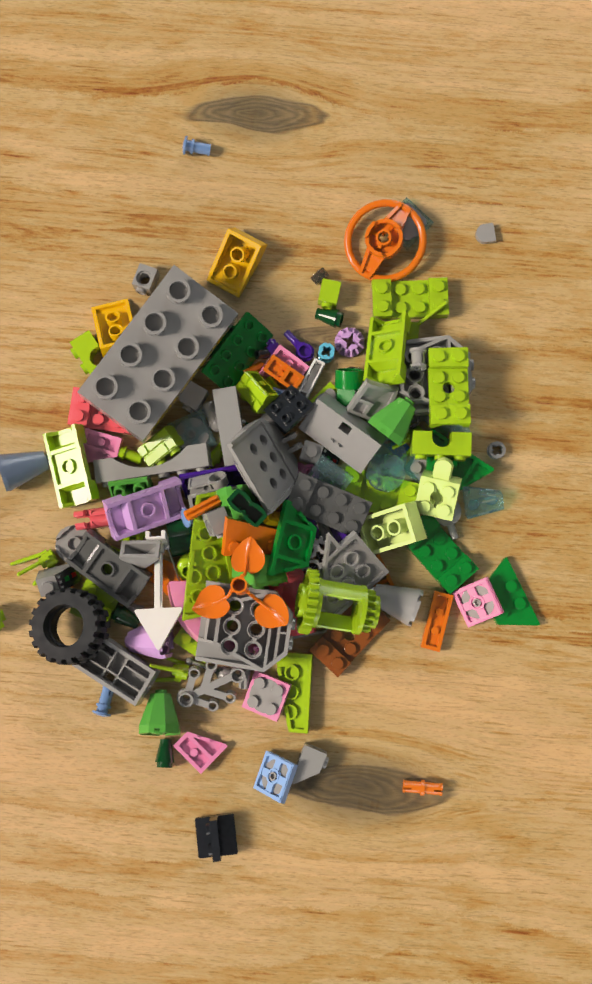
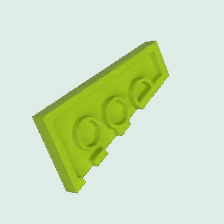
M288 652L284 658L277 662L279 679L292 684L284 705L288 732L309 733L313 654Z

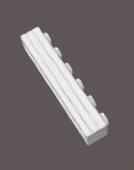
M314 358L298 390L307 399L325 366V362Z

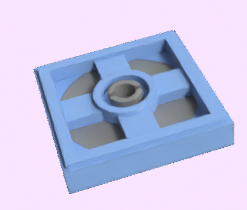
M266 750L253 788L273 800L285 804L298 765Z

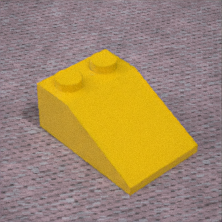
M236 227L228 228L206 280L239 298L260 263L268 244Z
M128 299L91 307L99 347L103 357L133 319Z

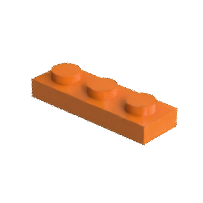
M434 590L420 647L440 652L454 595Z

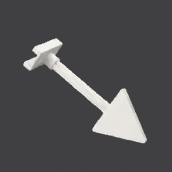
M161 530V536H152L150 531H145L146 540H161L159 560L154 562V608L136 609L134 611L158 651L161 650L183 611L182 607L163 608V554L165 550H170L169 537L165 530Z

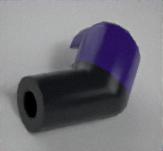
M269 339L266 343L268 347L255 350L254 357L256 359L270 358L279 346L278 342L275 339Z

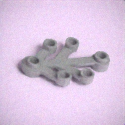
M206 662V671L201 686L193 689L195 680L200 676L201 669L196 665L191 666L188 672L189 678L186 688L179 690L177 702L182 707H190L195 704L214 712L219 707V701L216 698L225 700L229 704L236 700L235 691L228 690L225 692L215 688L230 681L235 683L243 682L246 677V670L232 667L230 673L211 681L213 672L218 664L210 666ZM196 670L198 674H192L191 671ZM236 670H239V671H241L242 673H241L240 675H238V674L235 673V671H236ZM206 694L216 698L206 700L198 696ZM183 695H188L190 698L186 699ZM227 695H232L234 698L229 699ZM210 703H215L216 706L212 707Z

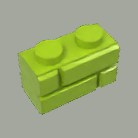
M257 371L244 372L236 386L240 397L251 405V410L257 414L265 413L264 409L279 396Z
M172 425L165 426L141 445L137 451L144 458L146 464L149 467H153L167 462L166 458L170 455L173 457L181 451L180 447L184 445V441Z

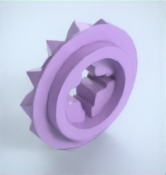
M346 327L340 330L335 337V348L342 356H357L364 348L365 339L362 332H359L356 328ZM352 335L353 342H355V344H351L348 347V349H346L347 342L344 340H348L349 337H351Z

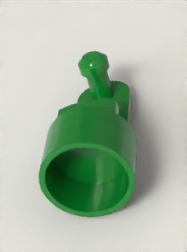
M335 369L337 401L347 407L364 382L363 369Z

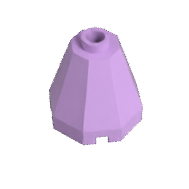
M143 626L128 632L125 637V646L130 652L157 659L172 657L173 652L169 653V651L174 649L173 628L159 651L154 646Z

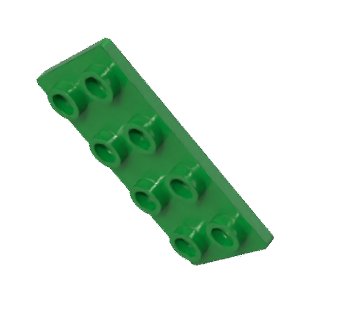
M245 312L235 326L232 325L211 353L209 361L201 372L220 388L236 386L244 374L243 371L251 367L256 360L254 357L255 350L264 349L267 346L268 340L273 338L274 335L253 315Z

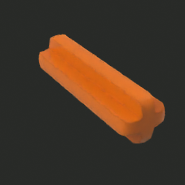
M214 495L183 512L187 521H190L221 505V500L218 495Z

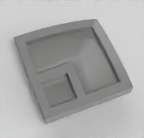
M366 378L347 405V412L370 420L374 414L395 400L399 387Z

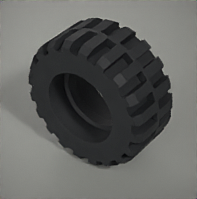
M59 588L55 592L50 591L45 595L46 599L41 598L37 602L38 608H33L31 613L34 615L33 620L29 619V625H32L29 636L34 639L32 641L33 647L39 648L37 653L41 657H46L47 661L60 665H78L79 663L88 662L89 658H95L98 655L97 650H103L105 647L103 641L108 639L110 634L107 633V628H111L110 622L106 619V617H109L108 610H103L104 603L101 600H97L96 595L76 588ZM76 608L83 618V631L80 638L74 644L65 645L58 636L57 623L65 610Z

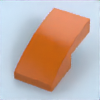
M272 354L262 369L287 388L293 385L297 389L305 376L274 354Z

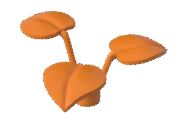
M248 537L242 541L232 554V568L237 572H243V574L232 579L231 589H229L228 594L225 596V591L220 586L209 585L200 592L192 607V610L202 617L218 619L229 612L230 604L226 599L230 598L232 593L235 592L237 595L248 594L260 604L254 612L258 624L265 628H277L287 626L289 622L288 608L281 597L275 594H267L262 602L249 591V583L244 579L247 572L251 574L258 573L265 564L264 552L253 537Z

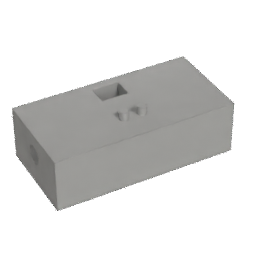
M236 386L212 390L225 467L235 465L233 462L234 457L227 444L243 428V424L246 423L245 420H242Z
M324 392L314 404L315 408L307 414L299 429L361 474L387 437L359 416L347 412V407Z
M110 637L104 639L105 647L103 650H97L98 655L95 658H89V661L86 663L72 665L134 706L140 705L161 672L159 669L150 668L149 662L130 652ZM109 672L116 676L114 681L106 677Z

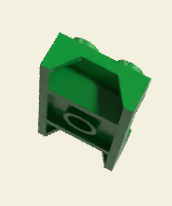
M422 514L420 517L427 539L405 546L445 592L451 594L479 568L467 554L462 552L434 517Z

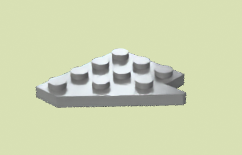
M354 530L339 543L329 532L326 534L321 571L322 579L354 585H366L370 589L389 573L387 568ZM323 595L321 612L340 615L353 604L354 600H338L336 597Z

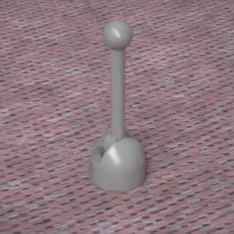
M192 657L186 659L188 665L194 664L206 669V665L194 661ZM222 666L214 670V673L219 678L230 673L231 668Z

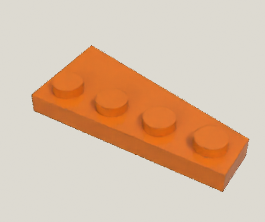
M225 516L221 553L223 556H232L242 541L248 537H253L264 554H271L277 527H268L264 524L254 527L246 520H237Z

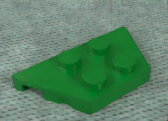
M433 428L430 430L432 431L433 442L437 446L445 447L448 445V438ZM473 454L466 458V461H454V458H449L454 465L452 476L462 478L460 490L494 471L493 467ZM427 457L425 470L433 471L434 464L437 461L434 460V457Z
M289 500L283 501L266 574L269 576L309 566L317 528L307 521L301 511L298 512Z
M503 558L495 571L489 576L491 585L504 610L503 614L493 617L496 625H540L508 558Z

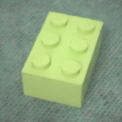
M416 501L367 515L360 531L361 539L374 554L427 539Z

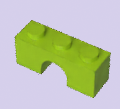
M88 330L70 341L73 347L70 350L76 359L80 358L83 364L80 366L86 375L88 373L91 374L96 368L93 359L101 351L98 342Z
M413 430L411 432L410 456H415L416 460H426L427 457H434V460H438L439 458L447 457L454 458V461H466V458L471 456L472 432H451L449 434V443L445 447H439L433 442L432 431Z

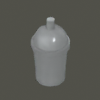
M209 401L202 406L210 429L219 432L214 401Z

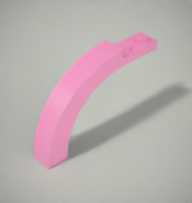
M171 581L168 583L167 588L171 607H182L183 609L186 581ZM182 611L178 618L179 623L198 642L201 617L182 621ZM227 640L224 642V647L227 650H232L235 648V644L233 641ZM250 644L248 651L253 653L255 650V653L259 651L258 645Z

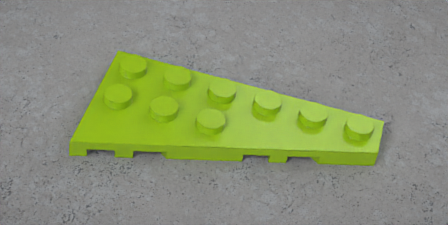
M216 491L196 495L195 505L217 495ZM202 515L193 519L182 621L201 617L192 610V607L200 592L206 587L207 580L231 583L233 579L230 556H223L221 553L223 537L217 539L216 536H209ZM238 600L230 602L231 609L240 607Z

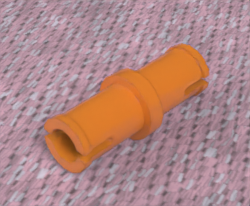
M403 779L402 793H419L420 796H424V794L442 796L443 783L425 782L423 779L421 781Z

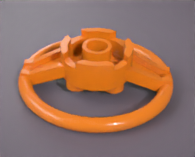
M392 199L373 201L359 209L351 218L344 237V248L349 263L358 274L371 281L372 279H391V282L406 277L421 262L427 244L426 229L417 212L407 204ZM380 207H393L394 209L384 219L373 221L368 226L365 233L367 249L360 265L352 250V234L356 224L371 210ZM410 216L419 233V246L414 259L405 269L391 275L375 274L385 259H391L401 250L404 238L402 230ZM388 235L387 238L389 240L387 242L381 243L380 237Z

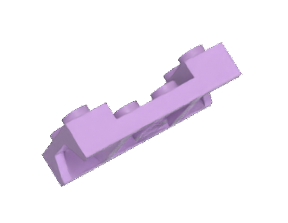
M174 476L159 481L156 486L126 496L120 494L102 500L111 536L118 541L181 519V510L186 508L180 491L181 480Z

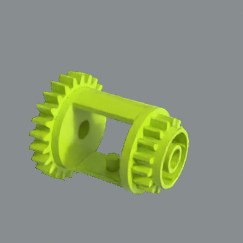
M308 568L304 575L303 583H300L296 595L295 617L297 618V632L308 635L312 628L320 627L352 632L355 635H359L361 632L369 633L378 624L381 609L380 596L376 595L375 590L368 589L366 585L324 580L320 578L319 570ZM323 595L336 597L338 600H354L351 616L321 612Z

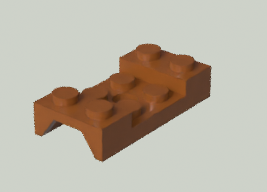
M352 605L342 615L351 616ZM380 610L376 628L371 629L369 633L361 632L359 635H355L352 640L345 639V631L328 629L309 651L332 673L339 677L354 658L391 620Z

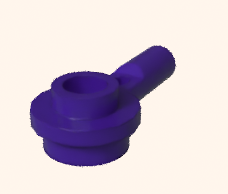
M287 330L284 336L296 348V356L303 362L312 360L314 348L310 344L300 342L290 330Z

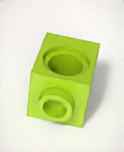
M323 278L318 299V305L321 308L336 309L341 288L340 281Z

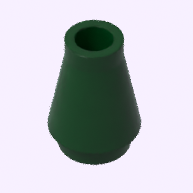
M317 308L315 319L334 328L341 327L343 312L337 309Z
M118 605L111 616L115 623L136 629L140 624L138 617L125 606Z
M160 739L155 762H157L156 767L172 768V763H174L172 739Z

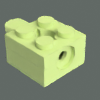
M447 457L439 458L434 464L433 471H423L416 504L420 514L452 521L462 478L452 476L454 465Z

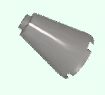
M377 583L375 587L370 588V590L376 591V595L380 596L381 609L406 626L412 627V622H414L421 601H419L420 597L424 594L423 590Z

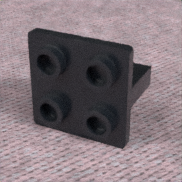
M290 385L264 409V412L286 434L310 413L315 406L293 385Z
M233 813L195 818L199 858L212 857L213 862H219L222 856L238 853Z

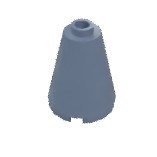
M43 451L0 454V474L6 491H12L49 470L47 454H44Z

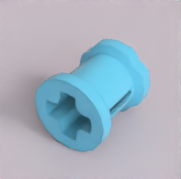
M330 343L321 344L317 353L318 359L325 363H330L334 358V346ZM323 350L325 352L330 351L329 356L323 355Z

